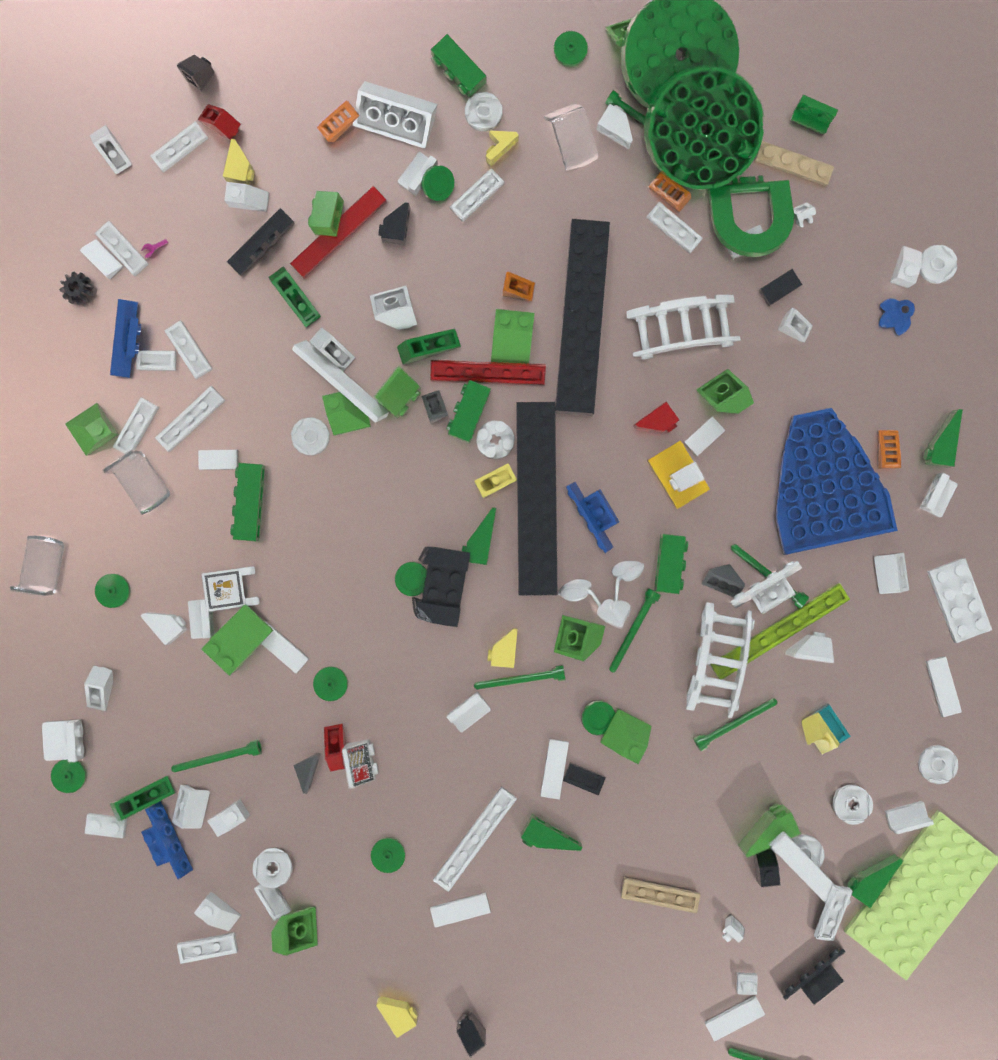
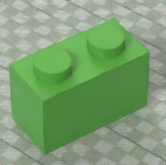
M316 191L315 198L312 200V214L308 219V225L315 235L337 236L344 200L338 192Z

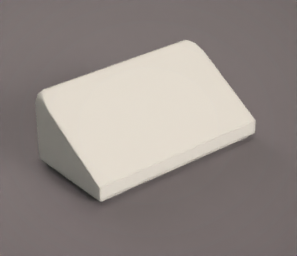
M97 239L80 249L108 279H111L123 267Z

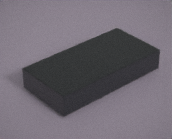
M791 269L762 287L759 291L770 306L803 284L794 270Z
M570 762L563 781L599 796L606 777Z

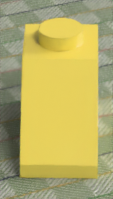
M231 139L223 177L227 182L249 185L250 181L254 179L255 171L236 140Z
M517 628L511 629L493 644L492 650L488 649L487 661H491V666L514 668Z
M382 996L378 998L376 1006L396 1038L417 1026L418 1013L413 1006L410 1007L408 1002Z

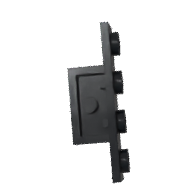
M280 208L227 263L241 276L256 260L265 254V251L278 241L279 237L294 221Z
M838 948L829 955L831 959L826 963L823 960L814 967L816 971L811 975L807 972L799 979L800 984L796 987L794 985L788 987L784 991L786 994L783 996L784 1000H789L802 989L815 1006L844 982L832 964L846 954V951L844 949L839 950Z

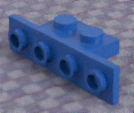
M118 299L110 375L130 378L132 358H134L135 354L138 355L139 343H136L137 335L140 336L141 324H138L139 318H136L138 302Z
M576 482L566 486L569 497L575 501L579 514L586 520L588 530L596 537L598 547L604 553L611 550L613 545L607 537L605 530L619 523V520L601 489L585 498Z
M159 801L146 808L145 811L152 827L141 831L144 841L156 865L160 866L170 862L178 880L193 871L162 802Z

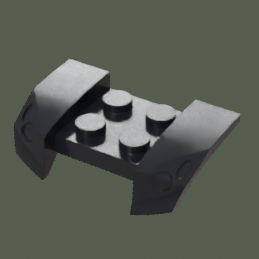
M425 547L418 559L422 564L427 565L422 599L412 597L413 612L418 619L433 624L458 627L461 610L460 604L470 552L438 547Z

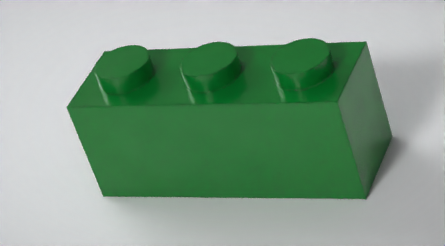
M448 34L430 49L432 62L435 66H440L444 70L445 76L457 84L458 90L463 95L467 94L470 98L487 83L485 73Z
M469 380L468 385L464 383L460 393L463 395L461 402L457 401L453 410L456 415L453 420H449L446 430H449V436L470 444L490 395L491 388Z
M660 534L654 591L679 594L680 590H683L684 579H681L682 571H685L686 560H683L684 552L688 550V541H686L685 536Z

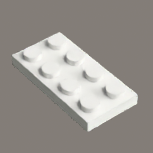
M961 558L927 571L954 643H959L992 630L966 558Z

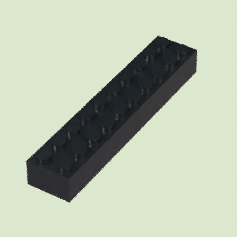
M582 219L571 220L555 413L583 416L594 415L610 222Z
M517 402L518 595H558L555 402Z

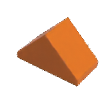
M506 272L503 297L532 301L535 282L511 272Z

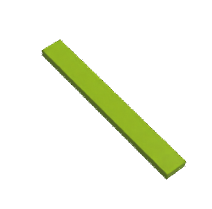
M840 583L836 584L807 602L802 608L796 609L751 637L747 664L849 601L850 598ZM741 646L735 647L721 657L739 661ZM710 663L715 674L721 680L738 670V668Z

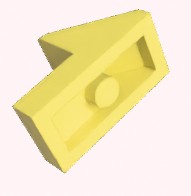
M489 131V137L496 146L492 145L486 151V162L490 166L497 162L519 141V134L509 131Z
M509 464L474 480L483 498L517 481Z
M819 712L802 719V726L808 745L815 743L821 754L838 748L840 743Z

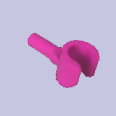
M164 239L153 245L147 243L142 247L141 251L144 249L149 250L150 252L145 255V258H150L154 250L167 244L168 241Z

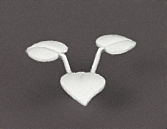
M624 561L613 567L612 574L617 577L614 601L607 599L601 604L594 592L590 590L591 582L584 579H576L566 583L560 588L558 595L569 601H580L590 594L599 607L597 610L598 616L604 621L622 628L631 608L627 602L618 601L620 580L629 582L636 579L643 572L644 564L637 561Z

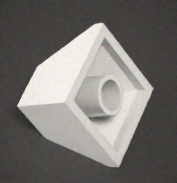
M407 286L370 295L375 320L398 330L417 325Z
M814 632L813 635L807 634L786 650V655L794 658L834 662L832 640L825 637L826 633Z

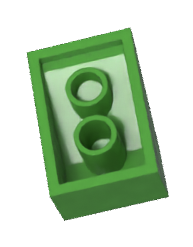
M496 309L491 362L529 363L534 313Z
M398 366L374 398L396 418L400 415L403 417L409 409L408 404L411 401H416L420 396L421 392L419 390L421 388Z
M245 604L201 650L230 676L244 664L274 630Z
M775 804L761 816L738 846L748 858L770 848L769 844L783 831L790 838L800 835L801 832L792 812L783 804Z

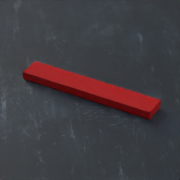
M372 186L341 215L337 236L320 235L290 263L292 267L305 278L384 205L387 199Z
M431 360L430 380L545 384L546 364Z

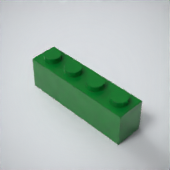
M239 463V467L235 469V478L238 479L237 486L234 487L233 495L236 497V504L232 507L234 524L231 525L230 534L233 536V540L260 541L265 465Z

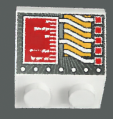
M369 739L347 743L342 752L349 788L374 781L376 774H379L378 765L373 761V755H375L374 745L370 744Z

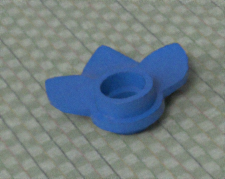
M893 298L887 299L880 304L885 313L880 318L879 326L884 328L895 327V332L898 336L904 334L911 326L910 317L915 312L914 304L909 300L898 301ZM903 306H907L909 308L907 313L902 312L901 309Z

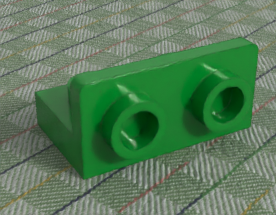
M802 95L791 116V121L825 134L830 123L836 117L838 109Z

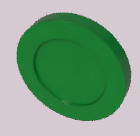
M566 31L556 38L554 55L558 62L565 66H576L586 58L588 44L583 35L576 31Z
M431 166L423 175V192L432 200H445L454 189V176L445 166Z
M417 562L404 563L395 574L397 589L406 596L422 594L427 569Z
M119 574L104 575L96 583V599L107 608L120 607L127 602L130 596V585Z
M332 666L325 667L315 675L313 688L317 696L322 700L336 701L346 693L348 679L341 669Z
M593 701L583 710L581 717L582 725L593 735H603L614 717L615 711L605 701Z
M68 759L61 760L54 765L51 771V782L62 793L76 792L84 785L87 777L86 769L80 761L68 762Z
M382 838L372 848V864L383 873H393L403 865L406 855L405 849L401 842L394 838Z

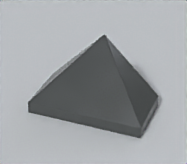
M440 390L422 396L431 424L448 415Z
M730 564L709 569L702 581V585L732 597L741 593L745 587V583Z
M316 753L293 765L302 792L305 794L310 791L320 753Z

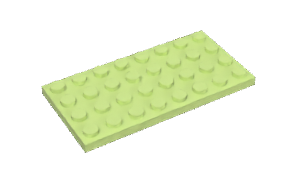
M938 810L931 818L934 825L924 827L900 857L903 863L872 907L869 908L864 904L843 930L905 980L910 977L998 864V857Z

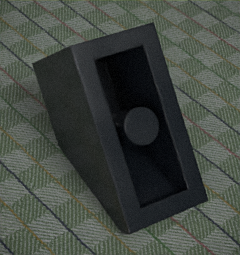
M192 55L177 64V68L185 80L201 91L215 73L210 61L204 57L199 58L196 55Z
M405 202L383 219V225H379L378 232L382 242L398 245L406 244L410 214L409 203Z
M770 847L755 854L754 862L758 884L761 887L781 885L779 865L775 851Z
M472 1012L461 1016L457 1021L456 1032L467 1054L471 1057L486 1045V1029Z

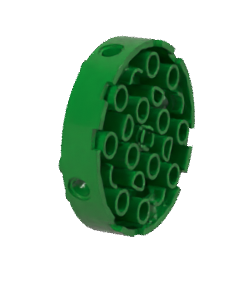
M652 0L635 14L623 36L620 50L622 75L632 95L639 103L648 108L658 89L669 78L685 69L697 66H715L736 72L739 62V40L735 26L728 13L714 0ZM677 50L682 52L681 61L676 57Z
M697 66L678 72L658 89L646 113L644 136L646 148L652 162L667 178L688 188L703 190L718 188L730 183L731 180L744 173L760 149L764 134V114L761 102L748 81L729 69L715 66ZM707 123V131L703 134L701 126Z

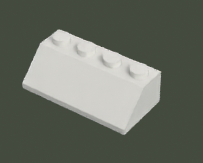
M364 81L358 90L355 108L360 116L353 122V126L426 148L438 104Z

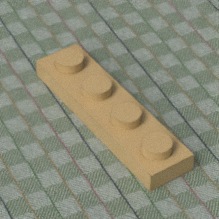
M762 141L755 159L756 162L825 187L828 185L834 166Z
M625 877L621 891L622 899L696 914L701 895L695 891Z

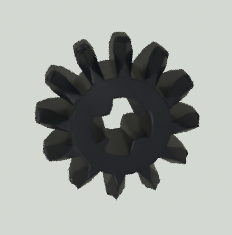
M72 272L71 277L66 274L65 278L67 280L60 281L64 285V287L59 289L60 292L64 293L62 297L65 300L68 299V302L71 304L76 302L78 305H82V300L89 302L87 296H93V293L89 290L94 288L92 284H89L91 279L85 277V274L82 272L79 274Z

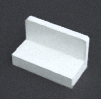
M418 152L399 178L398 184L416 196L422 188L424 173L431 166L438 165L437 159L431 155L428 158L423 153Z
M945 473L936 474L920 508L937 517H942L958 484L949 480L950 476Z
M904 552L875 556L874 561L879 593L888 594L909 591Z
M205 599L188 601L191 638H212L215 635L213 611H206Z
M477 691L447 714V718L451 723H454L460 732H463L486 715L491 708Z
M180 785L172 823L180 828H201L210 791L195 790L188 785Z
M923 801L885 811L889 829L896 834L934 825L933 820L928 818Z

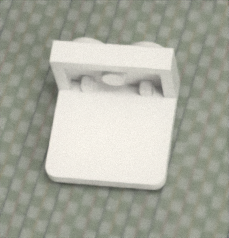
M82 720L51 721L42 724L45 760L68 759V762H76L84 758Z

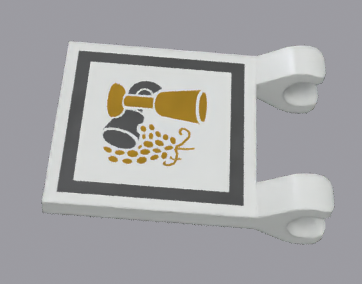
M252 566L202 573L206 611L243 607L245 604L247 606L258 605V597L245 598L242 576L255 574V568Z

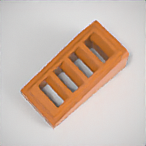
M346 100L324 119L317 128L327 141L335 142L360 115L349 101ZM346 109L351 117L348 118L343 111ZM339 116L343 118L344 123L338 118ZM334 121L339 126L338 128H336L333 124Z
M661 172L649 185L651 190L678 212L691 199V193L687 189L670 180ZM664 180L665 183L659 189V184ZM670 185L671 187H670L669 190L665 193V192H664L665 189ZM676 190V194L673 197H670L672 193Z
M879 430L878 469L901 468L898 430ZM884 436H893V440H884ZM885 444H893V447H885ZM885 451H893V455H886ZM886 458H893V462H886Z

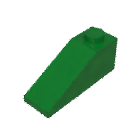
M284 266L268 277L305 327L321 317Z
M454 328L407 339L399 344L397 349L404 365L459 348L461 345Z
M963 409L952 411L924 451L925 465L945 468L955 466Z
M492 507L468 540L467 545L462 547V551L470 552L469 562L487 565L496 508Z
M165 776L110 803V806L117 821H122L175 794V791L168 776Z
M533 814L520 833L521 839H523L522 842L529 847L535 846L537 848L581 851L583 848L579 841Z
M893 854L858 873L847 884V887L853 891L852 896L871 908L901 866L903 860Z

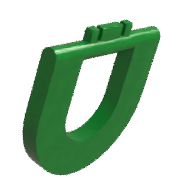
M763 175L757 177L758 182L755 176L740 177V183H738L736 177L732 180V184L708 189L712 225L719 241L730 251L747 257L765 256L778 250L788 239L794 224V210L789 180L764 182ZM768 191L772 225L768 230L759 234H750L742 231L734 221L731 194Z

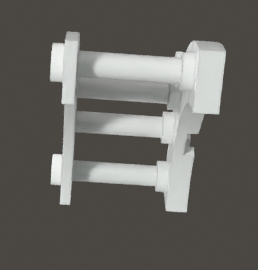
M715 295V299H706V296L661 302L660 306L650 308L647 305L626 311L628 319H636V322H638L642 350L634 352L633 357L650 359L653 358V354L706 345L733 346V342L741 340L740 336L730 337L726 308L728 304L735 303L734 295ZM711 307H716V310L719 312L722 337L713 338L709 312ZM699 308L701 310L706 339L692 340L688 317L689 309ZM678 311L680 313L684 342L670 344L666 321L667 312ZM656 315L659 320L662 346L650 348L646 320L647 317Z
M706 602L701 620L700 636L703 637L702 646L698 648L695 663L698 666L696 676H692L687 692V710L694 711L696 704L702 702L728 707L729 718H732L734 711H738L740 704L738 699L746 671L751 631L755 624V620L752 619V611L748 610L745 619L717 614V612H714V604ZM720 622L743 627L742 639L715 634V631H712L713 623ZM715 641L741 646L739 661L712 656L709 653L710 643ZM712 663L738 668L735 682L707 677L705 675L706 665ZM711 685L732 689L729 700L702 695L700 692L701 687Z

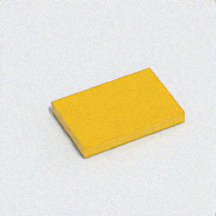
M681 440L647 460L676 509L710 490L705 480L681 492L674 490L670 485L671 474L693 463Z

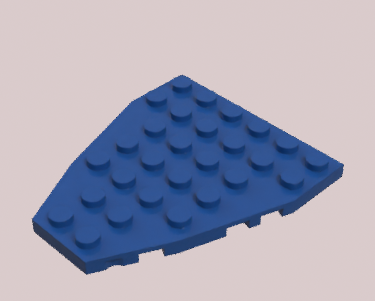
M832 408L792 416L781 460L775 516L783 555L898 531L890 493L887 488H884L878 473H875L872 468L871 461L859 441L846 429V425L838 419L837 414Z

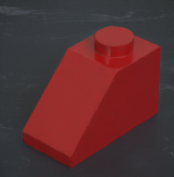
M207 104L198 118L201 123L230 140L238 133V128L241 125L225 109Z
M666 401L633 426L635 429L658 433H663L666 430L669 433L678 427L676 423L680 419Z
M343 724L324 727L325 760L330 772L346 769L342 749L347 744Z

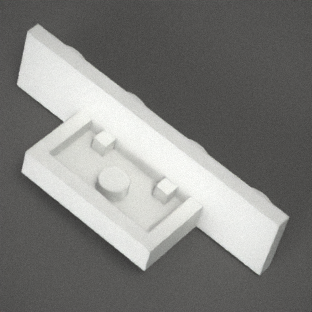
M798 561L789 562L780 572L771 573L767 576V580L762 583L757 582L750 587L749 591L741 592L734 596V600L731 601L732 605L738 608L753 599L762 614L766 613L796 595L786 578L802 569V566Z

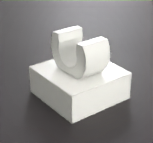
M804 203L793 208L794 219L798 226L804 227L803 220L806 218L807 222L813 223L812 216L816 214L814 206Z
M730 915L726 918L723 930L725 934L722 937L727 942L734 938L739 943L744 939L745 927Z
M737 973V994L757 995L758 975L756 973Z

